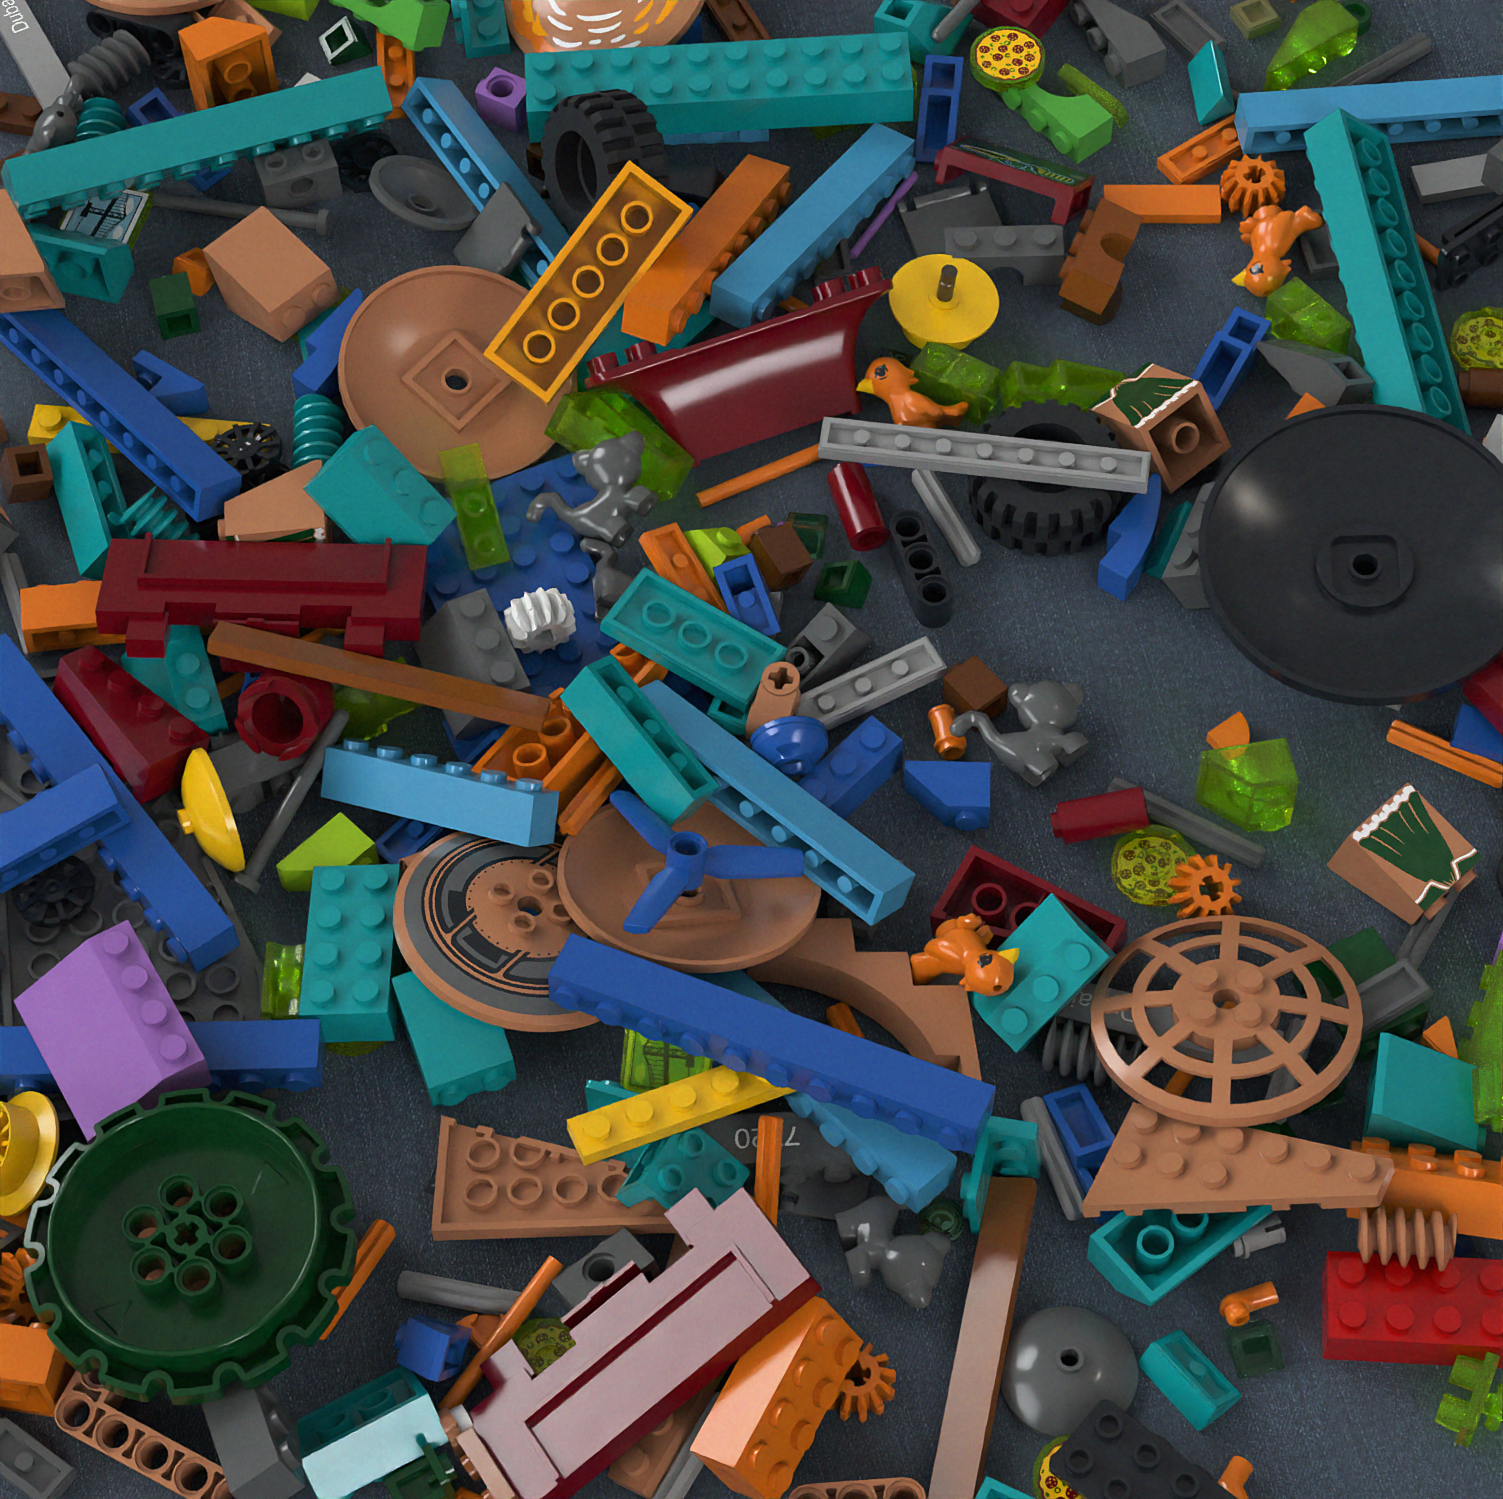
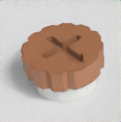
M462 1404L450 1410L446 1406L437 1411L440 1418L439 1422L449 1440L447 1442L455 1457L459 1459L466 1453L456 1437L472 1427L473 1423Z

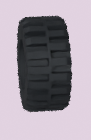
M611 89L568 96L552 109L549 114L550 117L545 122L544 130L546 133L541 141V148L543 149L541 166L544 169L546 178L544 185L551 197L549 200L551 207L559 215L558 221L563 227L568 229L567 233L571 236L629 160L666 189L669 187V176L666 166L669 165L667 154H664L662 133L658 132L656 128L657 121L653 114L647 112L648 107L642 100L625 90Z
M1046 399L1045 403L1036 404L1035 400L1022 402L1020 408L1015 409L1014 406L1000 411L999 419L996 416L992 417L983 425V431L979 432L980 434L1122 449L1121 443L1115 440L1116 434L1106 423L1102 426L1100 425V417L1091 411L1087 413L1082 412L1079 405L1068 402L1067 406L1057 404L1058 400ZM968 475V503L972 506L971 513L975 521L980 525L983 524V531L991 539L1000 538L1001 546L1011 551L1014 548L1021 549L1023 555L1034 557L1035 553H1045L1046 558L1058 557L1059 552L1067 551V554L1070 555L1081 551L1082 544L1084 543L1087 546L1093 545L1101 539V532H1108V527L1115 520V516L1119 514L1123 491L1074 486L1058 493H1039L1021 486L1014 479Z

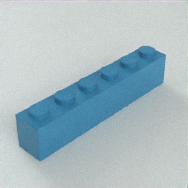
M344 738L342 745L325 747L321 797L524 847L554 843L559 791L542 788L543 782L537 779L518 778L517 781L507 780V773L502 771L482 770L481 773L473 772L472 765L468 763L447 762L446 765L437 763V757L433 755L412 754L411 757L404 756L403 749L399 747L378 746L377 749L370 748L369 741L365 739Z

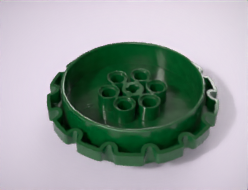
M195 1088L162 1093L159 1095L158 1105L151 1110H144L137 1102L132 1103L110 1114L94 1125L97 1137L93 1143L89 1145H82L78 1142L73 1143L47 1175L45 1181L53 1195L47 1200L34 1202L24 1238V1247L29 1257L38 1259L36 1263L26 1267L24 1270L27 1293L38 1320L41 1323L54 1321V1324L47 1331V1336L60 1355L83 1375L93 1369L100 1368L98 1378L104 1389L123 1397L149 1402L157 1391L167 1390V1394L174 1405H188L221 1400L225 1396L226 1385L232 1381L241 1382L246 1390L253 1389L272 1379L291 1365L292 1361L288 1350L293 1345L313 1346L328 1328L339 1310L336 1297L331 1291L336 1287L348 1286L350 1284L358 1248V1241L354 1230L343 1227L347 1222L356 1217L349 1185L340 1165L324 1166L330 1160L331 1155L326 1142L313 1128L298 1116H292L287 1121L280 1122V1114L276 1104L256 1095L231 1091L226 1099L215 1102L209 1089ZM192 1197L188 1204L181 1207L174 1206L178 1199ZM224 1208H236V1210L227 1217H217L219 1212ZM157 1228L151 1236L138 1238L140 1232L144 1229ZM193 1241L195 1244L189 1246L188 1242ZM234 1249H245L238 1258H225ZM158 1269L165 1270L161 1277L155 1280H146V1277L152 1271ZM199 1280L209 1281L208 1285L199 1291L190 1290L191 1286Z

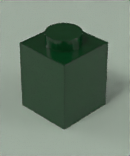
M187 271L148 280L163 340L201 332Z

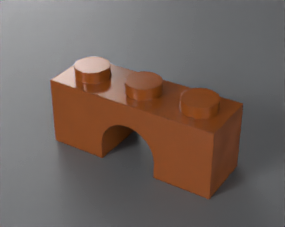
M1102 197L1094 211L1087 208L1077 227V230L1083 232V234L1080 232L1076 233L1067 252L1073 255V257L1067 256L1058 274V277L1064 279L1058 295L1101 315L1116 289L1125 266L1122 262L1136 238L1143 217Z

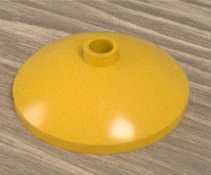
M202 747L192 750L187 759L181 781L184 808L177 810L181 828L185 835L193 833L203 851L222 867L235 873L245 869L243 849L220 779L206 751Z

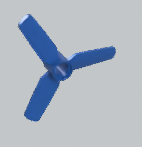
M617 790L610 794V802L652 848L666 856L665 869L653 877L625 919L623 929L633 934L649 933L684 891L694 890L702 885L704 874L718 879L791 878L803 875L804 855L801 849L741 845H716L708 848V843L702 835L692 831L676 833L633 793Z

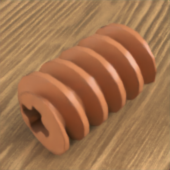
M1383 1205L1375 1207L1371 1217H1368L1366 1207L1360 1208L1357 1249L1360 1250L1363 1263H1368L1373 1252L1378 1251L1382 1265H1387L1392 1253H1397L1401 1267H1406L1411 1255H1416L1420 1269H1425L1430 1257H1435L1439 1271L1444 1272L1449 1259H1453L1457 1236V1213H1452L1447 1224L1444 1225L1440 1211H1433L1428 1223H1425L1421 1209H1414L1409 1221H1406L1402 1207H1395L1390 1219H1387Z

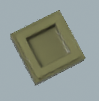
M1246 0L1230 6L1229 16L1247 41L1280 28L1281 18L1268 0Z

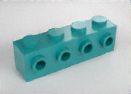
M70 420L46 446L54 478V489L80 576L101 581L111 538L136 539V537L130 535L133 530L132 522L123 525L119 522L127 510V506L106 438L94 427Z
M612 654L585 666L559 696L570 709L573 716L579 720L596 741L599 748L621 772L625 780L633 787L646 805L668 826L673 827L693 816L720 787Z

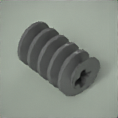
M120 29L114 32L112 38L108 37L102 40L101 46L96 45L92 47L89 54L84 53L80 55L77 62L68 63L65 70L70 78L75 73L83 74L86 78V84L80 94L84 103L91 99L90 94H93L95 97L105 98L102 86H105L111 92L116 91L117 86L114 78L122 84H126L128 82L126 70L132 75L138 76L140 69L137 62L149 68L151 60L141 43L129 32Z
M1055 1016L1043 1051V1070L1050 1071L1059 1061L1060 1075L1068 1076L1076 1066L1077 1079L1084 1082L1093 1071L1094 1083L1096 1086L1101 1087L1109 1075L1097 1056L1093 1040L1091 1039L1090 1025L1085 1024L1077 1035L1074 1034L1073 1020L1068 1019L1061 1029H1057ZM1120 1034L1113 1043V1046L1119 1056L1129 1066L1139 1057L1142 1041L1137 1040L1131 1049L1127 1050L1125 1047V1036ZM1111 1078L1112 1091L1119 1092L1121 1087Z

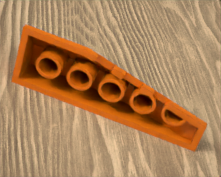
M623 643L610 650V655L612 654L639 688L657 679L662 682L668 672V669ZM561 686L548 695L549 699H551V705L541 731L538 732L511 725L472 768V771L481 773L482 770L506 772L507 780L517 781L518 778L542 781V788L559 791L557 818L608 758L559 697L565 691Z

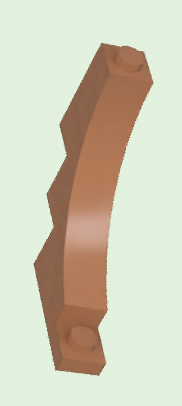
M815 918L810 929L793 947L769 961L745 968V973L754 981L793 985L816 991L844 1002L879 1023L913 1057L982 1081L968 995L964 990L965 986H913L908 952L855 951L851 918Z

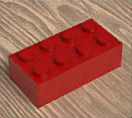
M1327 1251L1322 1269L1323 1359L1503 1369V1260L1453 1257V1259H1449L1443 1272L1439 1271L1435 1257H1430L1426 1268L1420 1269L1416 1255H1411L1407 1266L1401 1267L1397 1254H1392L1388 1264L1382 1265L1379 1253H1373L1369 1262L1363 1263L1360 1252Z

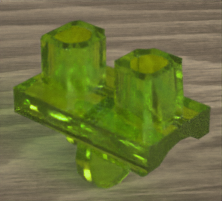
M266 941L260 1018H272V1020L300 1019L298 1014L306 944L286 946Z
M1487 1351L1484 1361L1469 1356L1457 1355L1448 1383L1472 1391L1470 1401L1467 1402L1444 1393L1434 1421L1458 1433L1455 1443L1469 1448L1481 1412L1487 1415L1485 1428L1495 1432L1499 1430L1501 1421H1503V1383L1498 1384L1496 1393L1488 1392L1501 1356Z

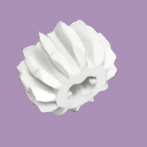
M539 587L536 592H524L522 598L511 600V607L504 611L505 630L514 648H521L524 654L534 650L541 654L545 649L551 648L555 650L557 644L569 641V635L576 631L575 612L566 594H560L557 588L544 591L542 587Z

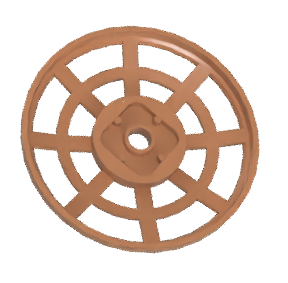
M1236 915L1201 916L1179 920L1156 928L1137 938L1120 951L1104 969L1094 989L1090 1007L1091 1037L1097 1056L1108 1075L1124 1092L1144 1106L1167 1117L1191 1124L1213 1127H1248L1271 1123L1298 1114L1318 1103L1341 1083L1352 1068L1360 1050L1363 1031L1362 1005L1355 983L1342 963L1325 947L1307 935L1285 925L1260 918ZM1207 929H1222L1221 935L1193 938L1170 948L1159 943L1184 933ZM1240 930L1267 934L1281 938L1302 949L1288 953L1267 941L1240 936L1239 932ZM1220 945L1219 959L1202 962L1197 965L1181 955L1197 948ZM1243 946L1259 950L1276 959L1259 968L1251 963L1238 960V947ZM1140 952L1154 958L1140 973L1131 994L1105 998L1109 983L1124 964ZM1321 960L1343 985L1348 998L1349 1009L1322 1002L1317 983L1304 965ZM1164 965L1181 975L1173 990L1147 991L1152 978ZM1292 970L1303 984L1307 999L1280 995V990L1274 979ZM1221 1001H1230L1237 1006L1232 1009H1221L1215 1004ZM1172 1006V1018L1175 1025L1159 1037L1148 1021L1145 1008ZM1131 1010L1135 1030L1148 1048L1129 1066L1119 1056L1109 1039L1104 1022V1014ZM1281 1012L1307 1016L1302 1029L1290 1043L1275 1031L1280 1021ZM1321 1019L1347 1025V1034L1339 1052L1330 1064L1316 1075L1300 1054L1313 1041L1319 1029ZM1187 1039L1199 1047L1214 1051L1213 1063L1188 1057L1174 1048ZM1261 1043L1273 1053L1256 1061L1232 1064L1233 1052L1247 1050ZM1163 1060L1168 1065L1183 1072L1203 1078H1211V1103L1195 1101L1171 1094L1152 1085L1143 1077ZM1285 1066L1301 1084L1295 1090L1271 1099L1230 1104L1231 1080L1261 1076Z

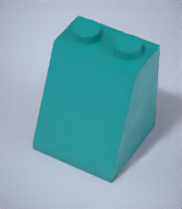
M413 971L391 978L400 1018L433 1108L440 1105H456L465 1100L469 1095L484 1090L496 1091L505 1087L510 1081L517 1079L514 1059L502 1027L485 1023L451 1007L432 993L415 976Z
M1381 1032L1369 1074L1363 1137L1386 1139L1390 1142V1146L1407 1149L1411 1143L1426 1144L1436 1148V1153L1454 1155L1456 1150H1468L1483 1154L1486 1141V1127L1479 1126L1480 1113H1487L1490 1097V1087L1482 1086L1484 1069L1390 1033Z

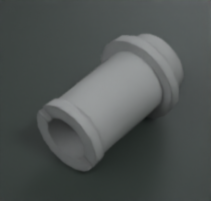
M1273 1214L1261 1220L1226 1248L1232 1258L1240 1257L1243 1260L1249 1258L1250 1252L1277 1243H1284L1286 1240L1284 1227L1279 1229L1275 1227L1282 1223L1280 1218Z

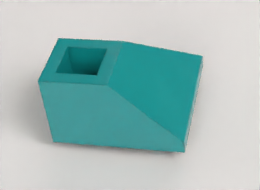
M884 0L874 15V34L907 32L910 60L925 65L926 54L952 55L971 24L973 14L969 13L944 42L937 44L931 39L932 31L953 7L933 0Z

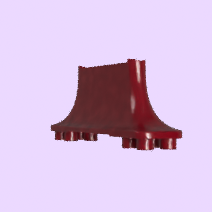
M879 265L873 266L847 277L851 291L846 292L841 277L827 281L810 289L815 302L810 307L679 350L674 348L658 354L655 344L646 340L624 350L628 364L619 366L615 351L600 355L586 362L590 377L584 380L586 389L615 390L639 401L662 425L673 443L685 470L701 466V460L821 421L824 417H833L845 413L846 417L857 414L863 410L859 392L856 391L857 380L855 371V349L859 327L872 304L894 288L892 279L883 280Z

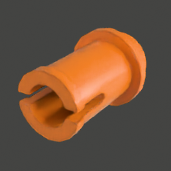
M942 704L933 707L928 712V720L931 723L936 740L934 742V751L944 760H955L965 753L967 740L964 735L958 738L951 734L949 727L955 719V711L950 705Z

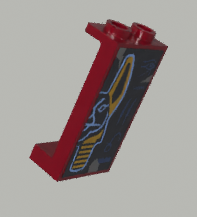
M969 135L944 146V149H940L934 162V171L938 172L935 183L940 185L947 184L963 175L966 170L1055 198L1056 202L1050 221L1064 226L1085 213L1096 178L1094 175Z

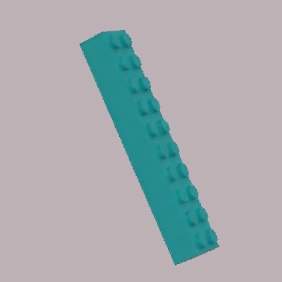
M907 32L524 54L526 108L530 143L542 141L546 133L544 130L545 122L550 117L549 114L562 99L568 96L611 89L625 90L642 100L648 107L647 112L653 114L657 121L656 128L662 135L913 121L914 88Z
M378 65L5 160L0 174L4 187L21 216H24L25 221L48 215L47 211L53 207L61 206L63 211H68L84 206V201L92 197L99 196L100 201L118 198L123 195L122 191L130 187L136 186L138 192L146 191L160 186L159 182L165 178L173 177L174 182L185 181L196 177V172L204 168L210 167L212 173L234 167L233 163L239 159L247 158L248 163H254L253 158L267 155L277 149L283 148L285 150L310 143L312 140L327 138L329 143L342 139L343 134L355 129L357 135L373 132L379 129L378 125L385 123V118L393 111L381 66Z
M1338 107L1304 132L1308 148L1306 155L1312 164L1316 178L1314 185L1321 197L1323 205L1322 215L1328 224L1332 239L1330 245L1336 254L1340 269L1338 276L1345 287L1348 299L1347 309L1353 317L1357 332L1355 333V339L1361 348L1365 362L1363 369L1375 381L1372 387V403L1402 407L1425 413L1457 427L1472 437L1388 136Z

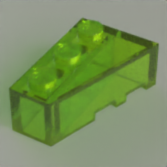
M600 389L563 394L544 432L546 436L574 454L580 450L592 449L601 441L610 438H620L632 431L639 432L645 441L644 452L641 456L642 475L632 488L637 485H643L658 495V501L674 499L695 461L693 457L622 393L615 390Z

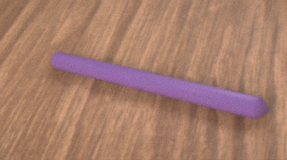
M913 171L902 182L850 250L851 259H856L895 209V203L901 201L917 180L918 174L916 171Z

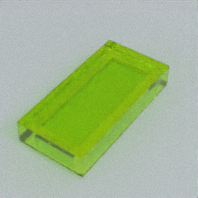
M1065 63L1057 72L1066 88L1077 96L1090 95L1113 115V123L1120 128L1130 119L1128 112L1118 99L1069 63Z

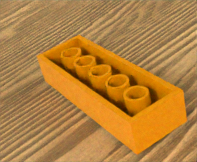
M629 160L484 351V359L546 406H549L624 307V300L627 294L673 242L693 215L694 209Z

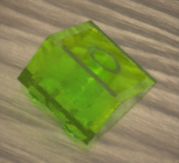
M1286 737L1201 751L1194 794L1196 803L1247 832L1257 830L1272 832L1290 825L1299 780Z

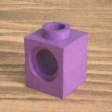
M495 67L486 79H482L479 82L475 91L479 117L518 134L528 121L525 79Z

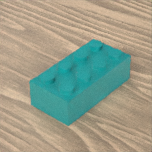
M400 864L313 867L298 1015L300 1019H320L325 1043L395 1041L398 1006L391 978L401 975L402 953L398 947L393 927L394 901L398 885L403 876Z

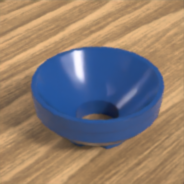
M782 717L759 727L750 738V748L788 778L795 775H805L814 768V765L821 759L828 748L827 729L821 721L812 717Z

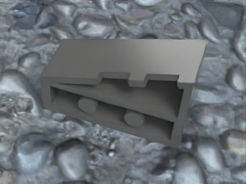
M269 1380L250 1390H246L241 1382L232 1381L225 1387L224 1398L201 1403L230 1493L236 1499H288L305 1487L297 1419L280 1402V1396Z

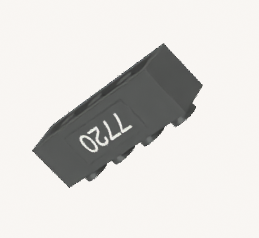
M794 1112L733 1114L699 1125L703 1131L749 1169L750 1174L743 1187L755 1186L758 1122L761 1115H777L783 1119L780 1183L785 1185L800 1184L805 1181L806 1177L824 1176V1179L828 1182L840 1183L849 1180L851 1175H859V1169L855 1166L849 1154L840 1146L834 1147L829 1144L822 1136L819 1127L808 1117L801 1118Z

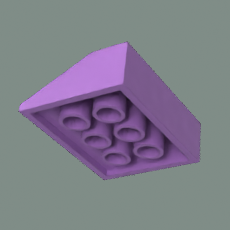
M128 919L84 941L14 1000L16 1008L88 1144L96 1140L97 1135L94 1131L96 1123L132 1103L137 1102L144 1110H151L158 1105L159 1095L162 1093L203 1088L213 1083L201 1050Z

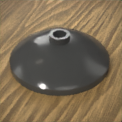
M394 155L378 160L372 167L369 184L376 199L388 212L409 226L425 231L454 232L471 226L480 214L446 166L420 157Z
M1051 1307L1028 1316L1011 1331L1001 1378L1000 1392L1013 1416L1029 1430L1049 1439L1066 1441L1101 1400H1110L1126 1413L1128 1412L1137 1390V1360L1126 1336L1114 1323L1104 1316L1080 1307ZM1065 1356H1073L1078 1363L1074 1366H1066L1062 1363L1061 1359Z

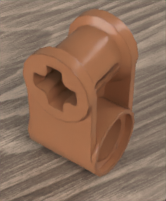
M778 661L765 668L755 702L752 703L745 730L746 739L750 740L752 734L763 724L782 717L796 716L801 692L799 690L800 674L794 665Z

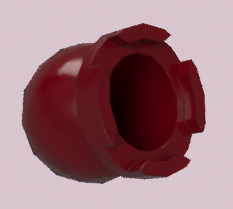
M268 668L260 675L259 679L253 682L239 696L238 716L235 718V726L241 739L253 752L260 754L263 751L271 756L280 757L278 761L294 759L306 751L315 742L316 737L322 733L334 714L337 695L331 682Z

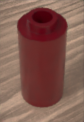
M850 461L837 464L828 474L826 481L850 546L853 550L859 552L876 549L888 540L889 530L865 467L860 463Z
M1142 785L1057 803V812L1050 813L1055 838L1063 837L1065 845L1151 828Z

